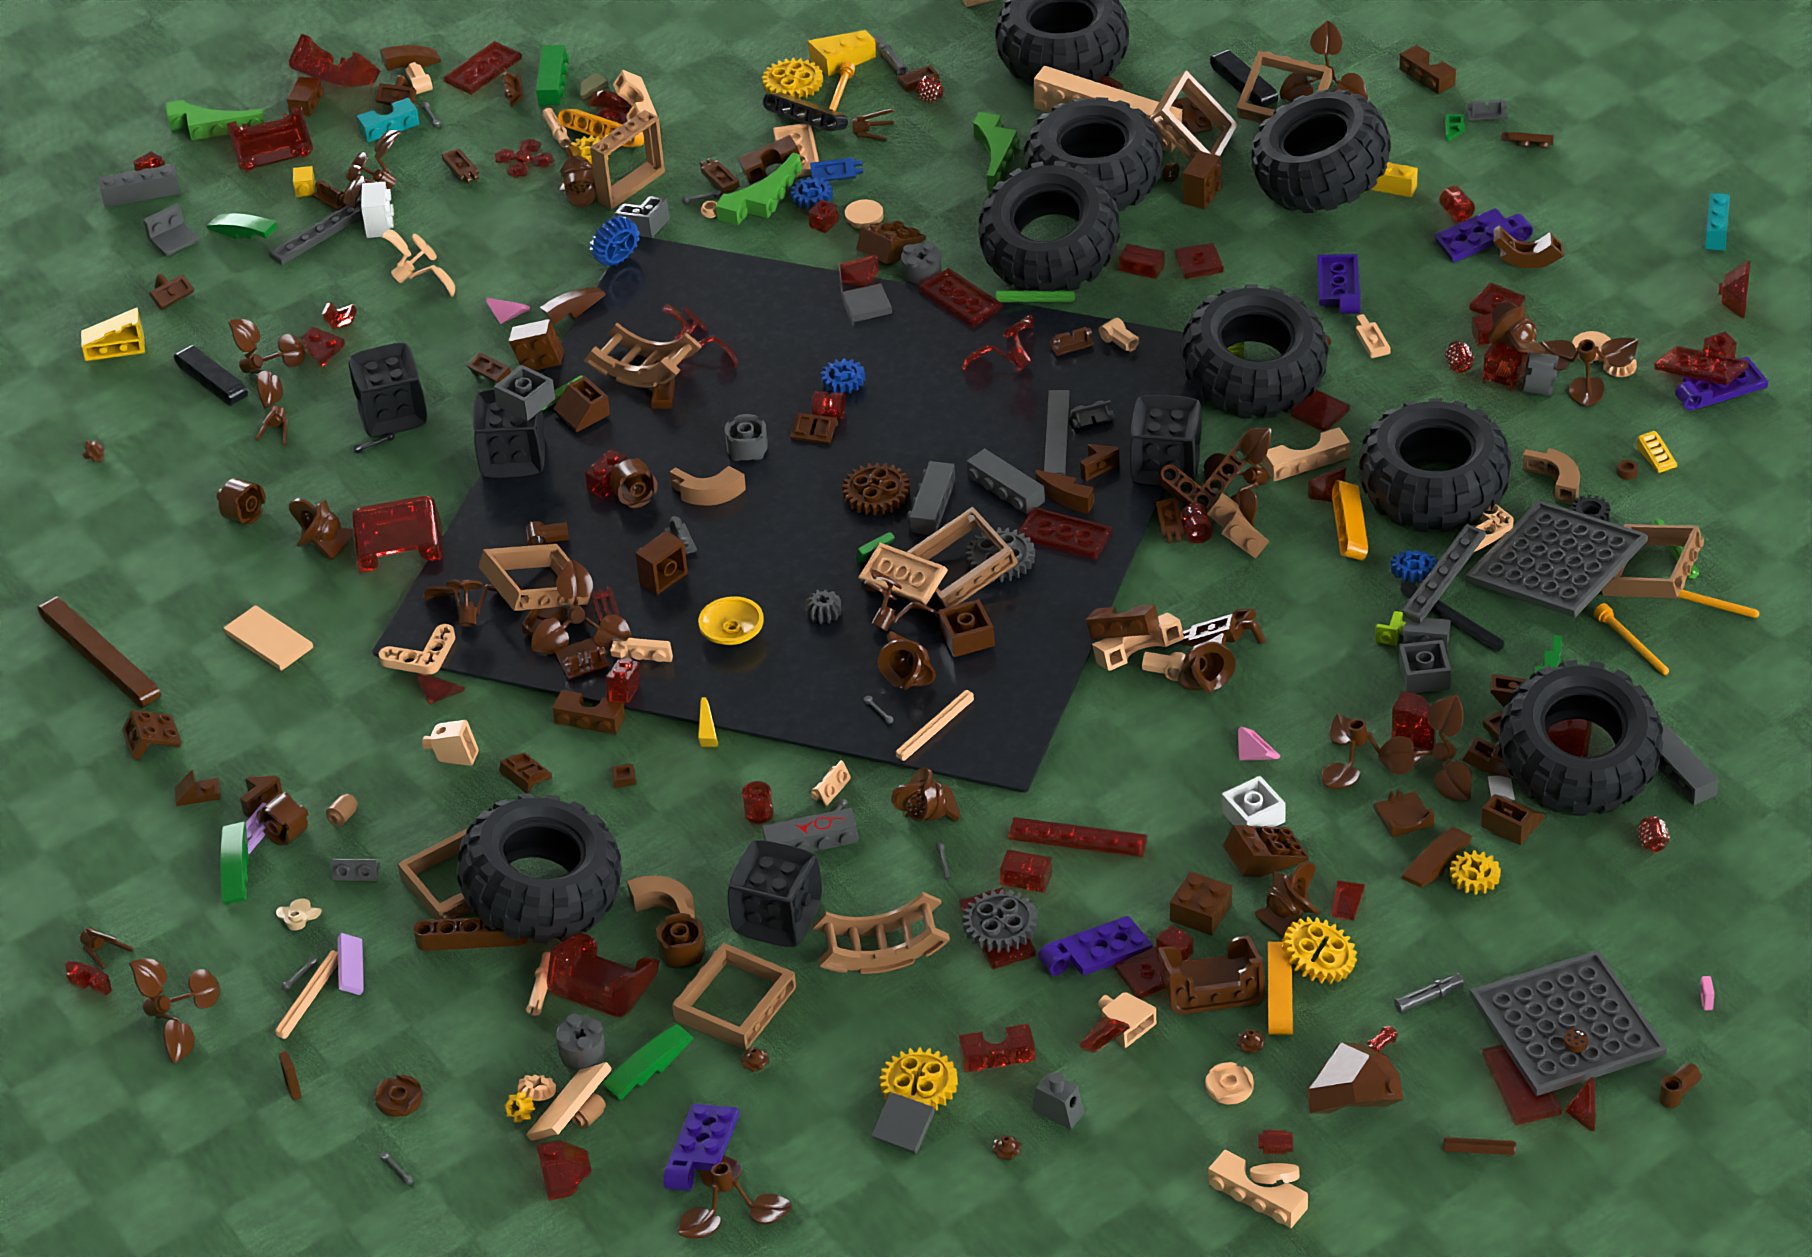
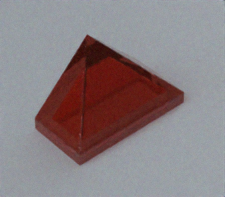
M602 90L593 93L588 106L625 110L628 102L618 96L617 93Z
M877 254L839 264L841 282L860 287L869 286L879 273Z
M1342 466L1309 480L1308 497L1314 500L1333 502L1332 489L1334 483L1337 480L1346 482V467Z
M418 673L417 676L429 704L465 690L464 686L429 674Z
M1345 880L1337 881L1331 916L1354 921L1365 884Z
M1101 1017L1079 1044L1080 1048L1095 1053L1127 1031L1130 1026L1128 1023L1116 1019Z
M1595 1077L1588 1079L1565 1110V1112L1589 1131H1595Z

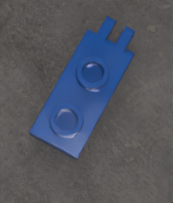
M854 158L813 162L810 163L811 177L814 179L817 176L819 180L825 178V182L856 178V174L863 173V168H855L862 166V161H854Z

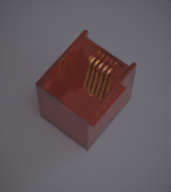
M1504 342L1496 346L1491 344L1484 353L1483 383L1487 380L1509 386L1510 391H1512L1526 371L1528 352L1509 349L1503 344Z

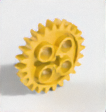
M792 58L791 61L785 59V62L778 61L777 65L772 63V68L767 67V71L763 72L762 76L763 89H765L766 94L784 93L799 99L801 97L807 99L808 94L813 96L814 91L819 92V87H822L823 74L820 66H815V62L809 64V60L803 62L802 58L798 61H795V58Z
M1309 917L1306 918L1305 922L1301 918L1297 923L1292 922L1282 939L1283 945L1281 948L1286 950L1283 956L1290 958L1288 964H1295V971L1302 970L1303 977L1309 974L1311 981H1314L1316 977L1320 983H1323L1325 979L1330 984H1332L1334 979L1340 982L1342 978L1346 979L1348 974L1352 972L1357 961L1355 958L1357 951L1353 950L1355 944L1348 943L1351 937H1344L1342 935L1343 929L1337 931L1336 924L1328 926L1327 920L1320 923L1317 917L1314 922ZM1323 939H1327L1328 941L1315 962H1312L1311 959Z
M921 1047L918 1048L917 1052H913L909 1048V1054L900 1051L899 1058L891 1056L892 1063L885 1062L886 1068L881 1069L882 1076L879 1077L881 1093H884L885 1100H887L890 1092L932 1106L937 1111L938 1104L945 1106L946 1099L952 1100V1093H956L958 1077L953 1061L948 1062L947 1055L940 1058V1051L931 1054V1048L926 1052H922Z

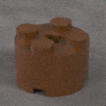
M641 459L625 460L612 467L610 486L622 503L631 508H638L651 501L650 497L653 493L654 495L656 494L658 484L652 472Z
M239 478L229 480L222 489L218 490L216 495L222 517L246 524H252L259 519L263 512L260 510L261 505L265 504L266 500L264 489L260 485Z
M283 792L257 812V821L259 825L261 823L264 824L266 829L263 832L271 841L279 846L283 844L287 846L307 830L308 821L306 817L309 813L303 805H298L287 792Z
M677 913L666 917L665 922L661 926L659 924L656 930L659 954L662 960L670 968L700 963L705 953L703 926L700 920H695L686 913Z

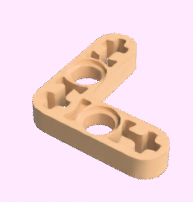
M1495 504L1492 510L1491 506L1486 510L1492 511L1494 514L1483 512L1480 518L1483 523L1476 526V528L1490 531L1492 534H1486L1475 551L1503 537L1513 528V517L1497 504Z
M449 624L439 625L434 630L423 652L392 646L384 647L379 651L380 663L386 668L421 674H434L440 669L455 640L454 628ZM436 647L442 648L439 651H432ZM409 658L415 659L412 662H404L406 659Z

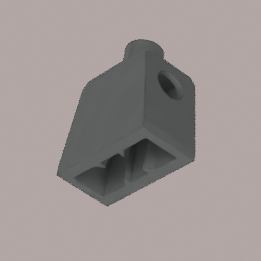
M1059 1072L1048 1074L1036 1088L1032 1111L1069 1129H1072L1084 1115L1078 1087L1064 1080L1063 1074Z

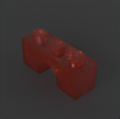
M1029 1023L1006 1027V1039L998 1044L987 1042L982 1032L959 1035L960 1054L965 1072L1035 1061V1044Z

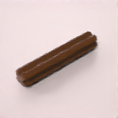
M1444 1137L1443 1151L1515 1155L1516 1141Z

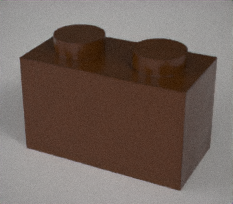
M299 77L287 97L289 114L312 115L314 109L318 106L320 98L324 95V88L321 87L320 79Z

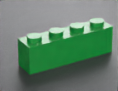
M543 45L536 87L538 105H561V98L565 97L564 86H566V75H568L567 63L570 62L569 52H566L565 45Z

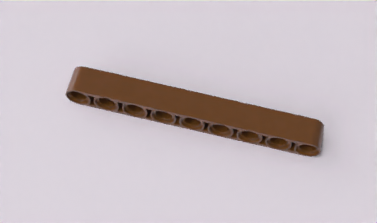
M58 596L37 607L40 616L51 628L140 708H144L161 698L158 687L151 679Z

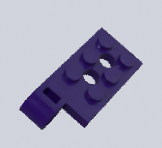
M1494 208L1434 234L1437 244L1454 263L1495 245L1493 242V229L1499 225L1514 239L1521 242L1531 237L1533 227L1521 214H1515L1505 219L1498 209Z
M1358 254L1317 255L1319 306L1339 305L1340 314H1360Z
M1744 357L1683 376V383L1676 388L1675 396L1685 409L1695 410L1767 388L1768 380L1749 357Z
M1125 916L1048 943L1040 949L1038 959L1053 976L1064 973L1069 967L1070 962L1084 976L1152 952L1153 944L1129 916Z
M692 1103L664 1172L665 1189L691 1191L694 1184V1169L711 1171L715 1164L721 1162L740 1116L739 1108Z

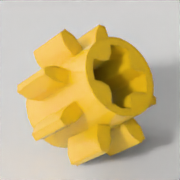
M525 1092L509 1095L510 1100L504 1104L507 1112L506 1116L514 1117V1122L530 1120V1114L535 1110L532 1102L533 1097L525 1098Z

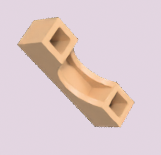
M622 70L613 86L617 95L632 106L626 115L627 120L629 121L643 110L657 116L642 78Z
M1340 427L1320 433V441L1310 449L1293 450L1283 445L1268 449L1267 455L1263 460V467L1267 470L1273 481L1281 480L1350 458V441Z
M1167 612L1158 616L1160 625L1150 635L1106 638L1092 644L1096 663L1110 671L1127 664L1128 657L1140 649L1152 646L1167 647L1183 640L1184 635L1180 619Z
M1224 1150L1208 1168L1209 1185L1214 1189L1232 1196L1236 1201L1251 1206L1255 1211L1266 1214L1280 1224L1292 1228L1308 1209L1307 1192L1290 1183H1284L1276 1187H1262L1254 1184L1246 1176V1160L1227 1150Z

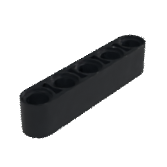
M1225 50L1211 56L1210 64L1213 70L1242 94L1251 68L1230 50ZM1258 75L1248 100L1253 105L1267 107L1278 102V94L1269 83Z
M784 93L767 94L763 99V105L768 111L827 131L844 130L848 125V119L845 114Z
M190 345L174 354L175 362L180 369L227 405L232 406L248 396V391L240 380L194 345Z

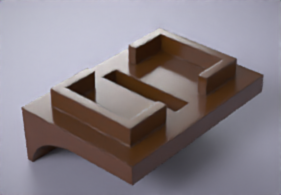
M797 412L790 438L830 444L835 427L838 426L837 418ZM816 423L814 434L810 435L813 424Z
M568 608L531 609L522 622V632L533 636L539 623L547 618H556L561 624L567 615Z
M525 752L500 761L499 772L527 794L535 784L552 778V773Z

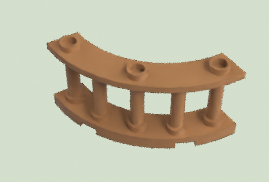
M616 323L608 334L612 339L601 350L595 346L584 361L601 374L606 376L608 373L616 377L617 382L634 387L648 388L655 387L661 383L665 384L672 380L680 371L677 365L683 359L695 354L702 346L688 333L676 341L654 342L643 339ZM618 343L630 350L621 361L608 356ZM638 354L647 357L641 366L629 365ZM656 360H659V361H660V362H658V363L652 365Z
M922 892L914 900L896 910L868 917H847L825 912L812 925V929L826 934L828 950L818 959L819 966L841 973H847L848 970L860 971V974H873L900 969L914 964L915 959L925 954L927 957L932 955L950 941L949 933L935 928L932 911L942 903L941 899ZM924 918L926 930L913 938L910 924ZM902 928L905 943L888 948L885 933ZM835 935L850 936L852 950L837 947ZM876 935L879 950L862 951L859 936Z

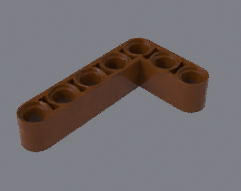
M1244 435L1202 487L1176 466L1170 464L1164 466L1158 473V483L1194 513H1205L1247 462L1248 456L1243 454L1241 448ZM1235 451L1241 452L1244 459H1238L1235 456ZM1222 467L1229 468L1231 475L1224 474ZM1164 472L1171 473L1173 480H1167L1164 477ZM1210 483H1215L1218 486V491H1213L1209 486ZM1181 485H1185L1189 488L1188 494H1185L1181 491ZM1197 499H1203L1206 507L1199 506Z
M479 917L423 920L417 922L413 928L418 949L423 951L520 946L528 941V938L520 937L519 941L505 937L504 930L500 928L490 929L482 923V919Z

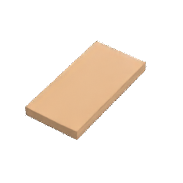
M804 123L773 128L775 141L791 135L798 147L802 158V170L796 177L811 175L810 163L819 162L811 125Z
M879 543L858 578L861 582L868 581L887 591L888 585L886 581L872 578L870 570H877L894 579L902 586V589H899L893 585L891 593L926 605L948 570L945 566Z
M256 605L224 627L225 634L280 671L313 648L311 641Z
M605 1062L580 1069L528 1131L527 1137L534 1141L559 1134L611 1071L608 1063Z

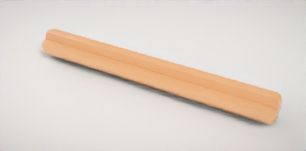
M968 690L962 692L897 749L896 757L901 761H905L974 700L973 693Z
M332 950L327 955L275 1029L277 1037L283 1039L288 1037L337 967L338 952Z

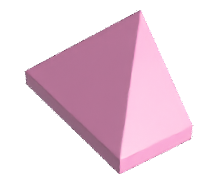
M493 298L486 299L487 304L500 324L530 310V306Z
M1240 726L1238 729L1239 760L1279 759L1280 755L1256 732Z

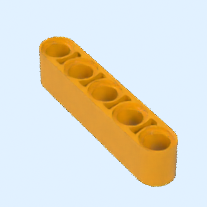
M563 109L558 114V121L562 126L593 135L594 137L600 136V139H603L623 125L578 109ZM643 132L633 137V141L630 139L622 146H642L644 144Z
M1337 480L1332 489V501L1340 554L1344 557L1363 561L1368 552V542L1359 486Z
M1268 942L1269 1035H1293L1292 964H1288L1290 958L1283 956L1286 951L1281 948L1283 942Z

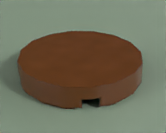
M397 1075V1078L393 1079L387 1078L378 1085L375 1091L376 1105L382 1113L388 1116L399 1117L414 1112L423 1100V1091L420 1083L413 1077L406 1075Z

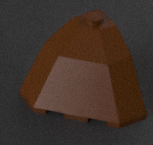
M1338 1043L1331 1058L1325 1062L1318 1072L1319 1075L1316 1080L1307 1088L1311 1114H1331L1347 1106L1387 1107L1403 1100L1400 1076L1389 1058L1362 1043Z

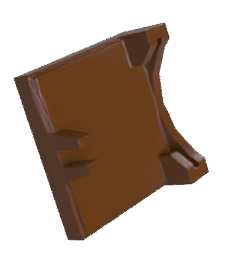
M1397 789L1396 796H1394L1393 791H1390L1387 800L1373 804L1374 810L1392 838L1434 825V812L1431 808L1426 809L1416 791L1401 795L1400 790Z

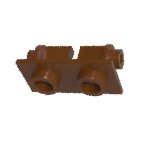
M505 72L502 75V81L505 84L504 95L510 100V106L513 107L522 100L524 95L521 76L519 72L516 76Z
M318 180L315 183L317 192L312 194L313 197L337 211L346 206L343 200V191H339L334 187L331 188L324 180Z
M1090 327L1073 330V336H1070L1069 332L1054 335L1049 344L1056 356L1093 346L1094 342L1090 337L1092 335Z

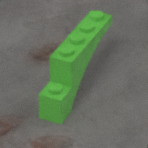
M185 100L166 102L171 131L189 128L191 141L266 128L263 109L221 111L198 107L185 102Z
M979 112L973 122L974 139H978L990 157L991 163L987 173V190L992 191L993 187L999 181H1002L1003 174L1007 172L1009 162L1013 160L1014 152L1019 148L1020 139L1017 138V130L1004 128L1003 123H1001V115Z
M792 153L776 171L758 183L734 193H724L715 206L717 220L738 226L746 218L747 213L768 219L771 213L776 210L779 201L784 198L787 189L792 186L797 174H800L802 170L800 154Z

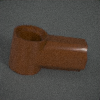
M534 521L526 527L529 546L546 545V543L569 540L567 522L544 525L542 522Z
M1692 1063L1684 1064L1673 1075L1663 1077L1659 1094V1101L1663 1106L1673 1108L1681 1103V1097L1702 1078L1698 1067Z

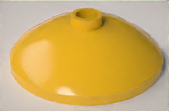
M724 597L708 604L701 611L698 622L701 633L708 640L722 645H736L756 636L763 626L764 617L761 608L752 600L743 597Z

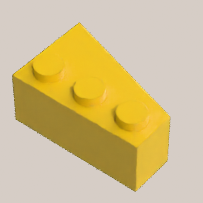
M866 30L808 40L809 59L815 62L816 66L819 65L820 69L828 77L839 73L843 62H850L856 66L876 58L875 39Z
M138 308L81 331L82 350L85 361L145 353V338Z

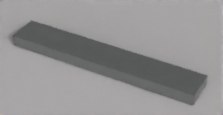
M357 199L356 209L346 205L269 252L270 257L279 264L284 265L362 218V199Z
M1049 390L1044 471L1066 476L1070 392L1069 390Z
M1469 524L1464 526L1401 610L1403 617L1421 624L1485 538L1486 532Z

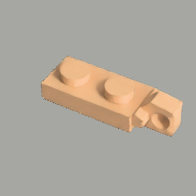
M1364 314L1356 316V334L1369 356L1375 358L1390 354V346L1376 322L1369 323Z
M628 638L627 641H613L610 650L611 655L618 658L625 657L636 660H655L658 662H671L673 658L669 641Z

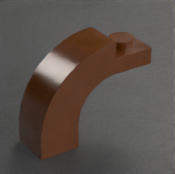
M1500 225L1493 229V242L1500 249L1501 259L1513 266L1540 268L1564 257L1563 243L1551 232L1537 241L1521 242L1514 239Z

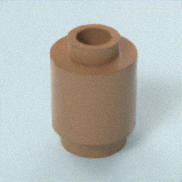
M350 794L339 796L326 810L328 821L333 825L342 826L356 812L357 800Z
M592 1093L571 1118L572 1122L578 1127L588 1128L603 1114L606 1107L605 1101L598 1094Z

